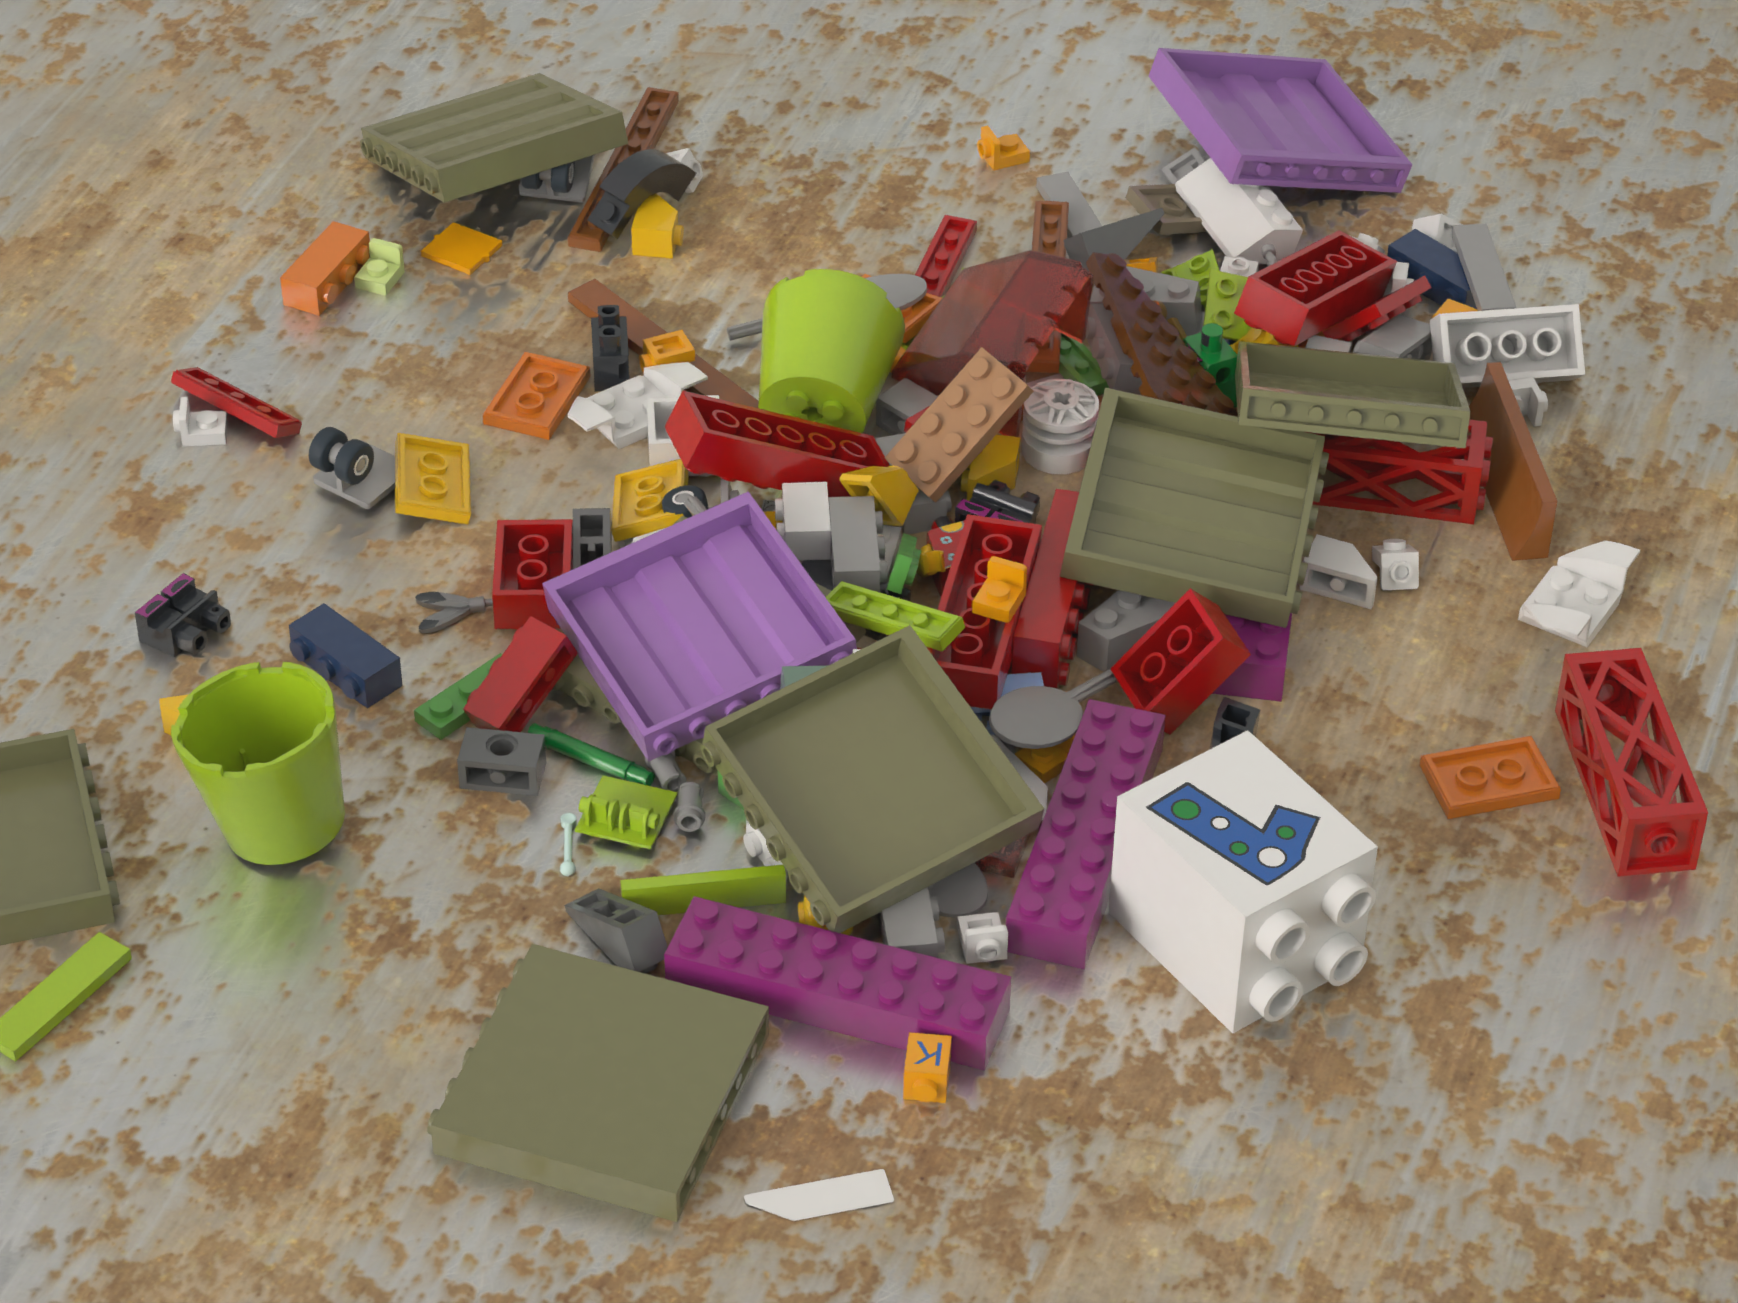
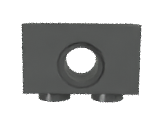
M466 727L457 759L459 788L538 796L546 767L545 735Z

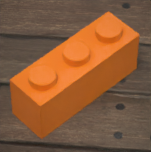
M333 221L280 277L283 305L320 316L330 304L334 303L344 288L353 282L355 275L370 258L369 231Z

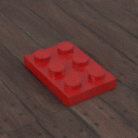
M1423 276L1368 305L1322 333L1326 338L1336 340L1342 338L1343 341L1349 342L1423 301L1420 294L1430 289L1431 286L1426 276Z

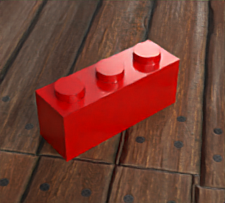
M530 616L524 626L515 632L512 642L502 656L493 662L489 674L481 685L471 692L467 704L463 708L464 712L479 729L521 732L578 654L577 650L567 635Z

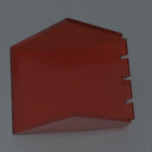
M1032 250L964 268L892 369V378L899 382L907 378L934 395L939 396L979 349L983 347L1025 382L1026 374L1022 372H1026L1039 353L1038 348L1030 344V342L1037 343L1043 347L1054 330L1080 343H1083L1085 340L1094 275L1084 269L1080 261ZM1022 406L998 433L1004 436L1019 437Z

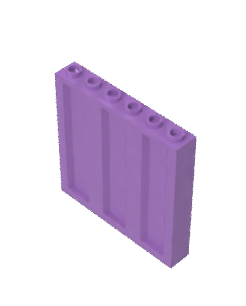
M1158 48L1149 78L1230 184L1401 193L1413 164L1326 59Z
M749 492L542 583L548 610L577 650L579 657L648 762L662 755L670 754L675 749L692 741L703 738L705 726L780 690L782 666L830 665L851 655L853 649H857L856 639Z

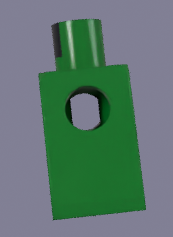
M1214 323L1206 324L1202 327V332L1186 336L1183 342L1197 354L1198 362L1205 371L1215 378V384L1224 395L1233 401L1235 408L1237 407L1235 384L1237 354L1223 339V328L1220 325Z

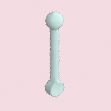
M565 813L560 818L561 827L564 828V862L560 865V872L567 877L572 876L576 870L575 864L572 862V829L576 827L577 819L573 813Z

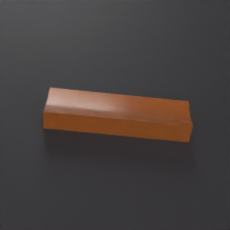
M1487 363L1482 383L1469 405L1471 411L1469 420L1487 422L1486 437H1493L1490 459H1483L1490 460L1488 483L1486 482L1484 489H1486L1487 498L1511 560L1548 558L1558 501L1502 363Z

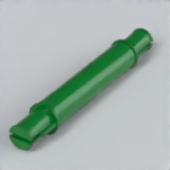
M533 723L528 729L527 733L545 735V746L547 749H552L626 781L651 786L654 781V772L646 770L647 768L637 765L634 761L619 757L564 734L557 729H551L547 726L543 727L537 723Z

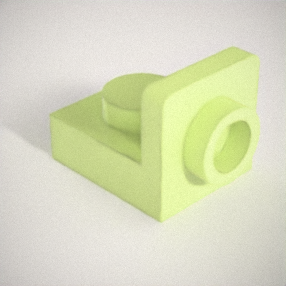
M372 238L368 243L370 258L355 275V288L387 296L405 273L403 248L400 244Z

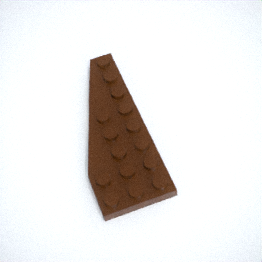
M1093 252L1086 261V265L1096 288L1105 293V297L1102 300L1104 308L1113 312L1110 322L1122 351L1134 362L1130 368L1133 377L1140 378L1142 381L1139 387L1141 396L1238 417L1233 401L1217 387L1215 378L1204 370L1197 360V354L1185 345L1179 337V331L1168 323L1162 315L1160 306L1145 293L1143 284L1132 276L1126 268L1127 264L1124 259L1114 253L1103 254Z

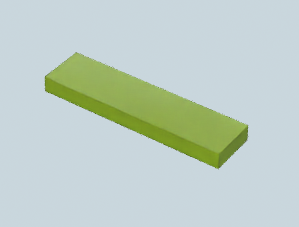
M843 581L825 597L844 622L886 635H891L910 625L926 647L942 652L965 629L963 618Z
M783 864L620 880L622 898L657 912V915L686 913L694 896L738 908L786 903V872Z
M98 932L0 1018V1053L16 1062L132 959L131 950L105 934Z

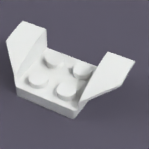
M689 362L645 367L644 376L638 375L588 398L577 396L569 410L568 418L580 425L586 432L597 428L618 449H621L648 437L646 398L680 397L684 389L707 380L708 376Z
M1602 541L1558 557L1557 566L1550 568L1521 606L1518 620L1588 647L1619 605L1625 586L1627 570L1639 555L1640 550L1616 542Z

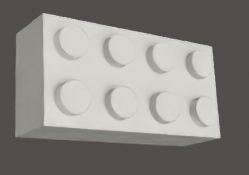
M1579 304L1443 313L1430 319L1433 361L1455 363L1463 388L1480 387L1487 363L1494 362L1502 363L1508 381L1534 377L1536 383L1569 381L1585 375Z

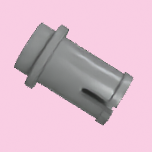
M675 751L649 762L645 758L647 767L654 770L663 789L677 792L679 787L686 783V777L675 761Z
M686 782L679 787L678 807L674 811L675 823L681 830L686 832L696 831L705 821V811L702 808L704 790L703 788L699 789L700 785L695 782Z

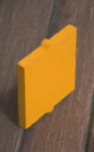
M453 222L443 232L434 235V240L421 250V256L471 275L484 262L490 261V257L502 247V240Z

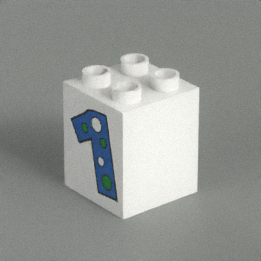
M1247 730L1117 796L1109 914L1227 1029L1235 1033L1262 1017L1269 1022L1278 1021L1296 1007L1302 995L1326 982L1333 986L1343 985L1352 980L1361 971L1368 957L1367 948L1364 946L1368 913L1376 899V891L1372 888L1378 846Z

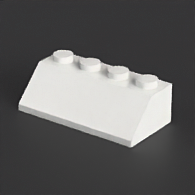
M1211 158L1175 183L1177 193L1193 214L1201 218L1203 227L1227 257H1240L1259 262V264H1267V260L1263 258L1261 248L1265 244L1274 245L1276 262L1295 252L1303 229L1268 186L1230 184Z

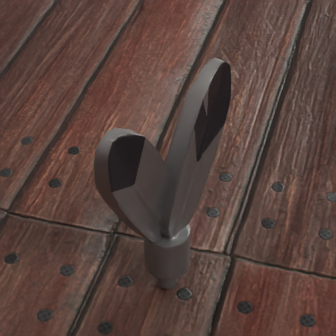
M430 591L420 593L415 597L416 602L422 607L441 610L425 618L419 624L418 629L421 633L437 632L468 616L470 612L486 611V607L493 606L492 598L484 599V596L468 599L459 595Z

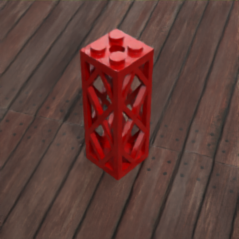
M1469 420L1468 433L1471 434L1467 435L1466 448L1445 446L1418 452L1399 441L1350 436L1325 440L1322 452L1329 453L1326 469L1347 481L1323 488L1320 501H1313L1312 505L1474 525L1476 510L1483 511L1486 489L1480 487H1486L1489 477L1490 460L1483 459H1490L1493 437H1486L1487 422ZM1364 470H1370L1375 472L1367 473ZM1417 478L1442 493L1413 502L1388 485ZM1368 491L1383 500L1347 495ZM1458 503V507H1461V510L1442 507Z
M1642 648L1565 654L1555 713L1617 877L1696 870L1708 810ZM1649 713L1651 718L1654 741L1651 740L1649 737L1647 725V718ZM1579 720H1583V736L1581 735ZM1604 728L1625 743L1618 761L1615 759ZM1641 758L1655 793L1633 778ZM1604 778L1609 782L1612 800L1610 807L1608 804ZM1678 785L1682 803H1677L1675 792ZM1631 798L1642 807H1634Z

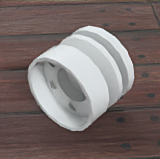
M1052 379L1032 386L1031 389L1034 392L1024 402L1021 453L1026 462L1037 470L1050 474H1069L1086 468L1099 413V399L1097 395L1085 384L1070 379Z

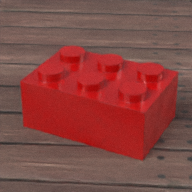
M572 519L497 520L492 589L495 629H519L524 626L530 616L554 629H561L548 610L542 583L573 570Z
M1190 588L1110 670L1135 709L1166 715L1164 732L1171 735L1251 653L1220 607Z

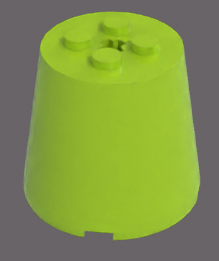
M833 269L805 270L804 276L791 280L785 277L780 280L768 293L763 309L758 408L863 433L903 342L905 323L900 308H895L886 298L887 292L881 287L849 272Z
M260 662L249 663L231 668L211 677L196 687L178 707L180 715L175 725H171V737L175 750L235 854L244 860L256 864L280 865L311 856L335 838L344 822L345 806L335 702L330 686L321 675L308 667L291 662H283L282 667L261 668Z

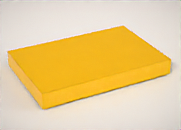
M397 433L395 440V513L468 525L471 516L469 444Z
M681 459L615 476L611 526L615 542L672 526L681 516H684L683 514L664 513L662 507V500L669 491L688 485L689 471L684 467Z

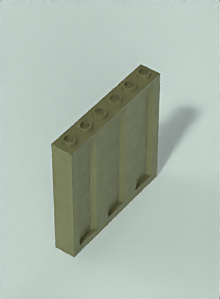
M541 73L362 127L363 139L360 140L361 150L365 158L444 203L628 144L622 111Z
M1105 388L1067 540L1060 577L1174 603L1191 588L1216 603L1224 614L1286 628L1290 613L1298 614L1302 598V592L1296 590V585L1303 586L1308 563L1301 562L1302 556L1309 557L1313 541V535L1306 533L1307 528L1314 530L1319 510L1318 507L1312 506L1313 501H1320L1324 480L1317 479L1318 474H1325L1329 453L1322 452L1325 436L1302 431L1239 425L1238 417Z

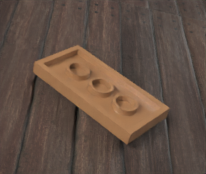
M981 347L885 456V459L893 466L903 468L913 483L936 503L1034 391Z

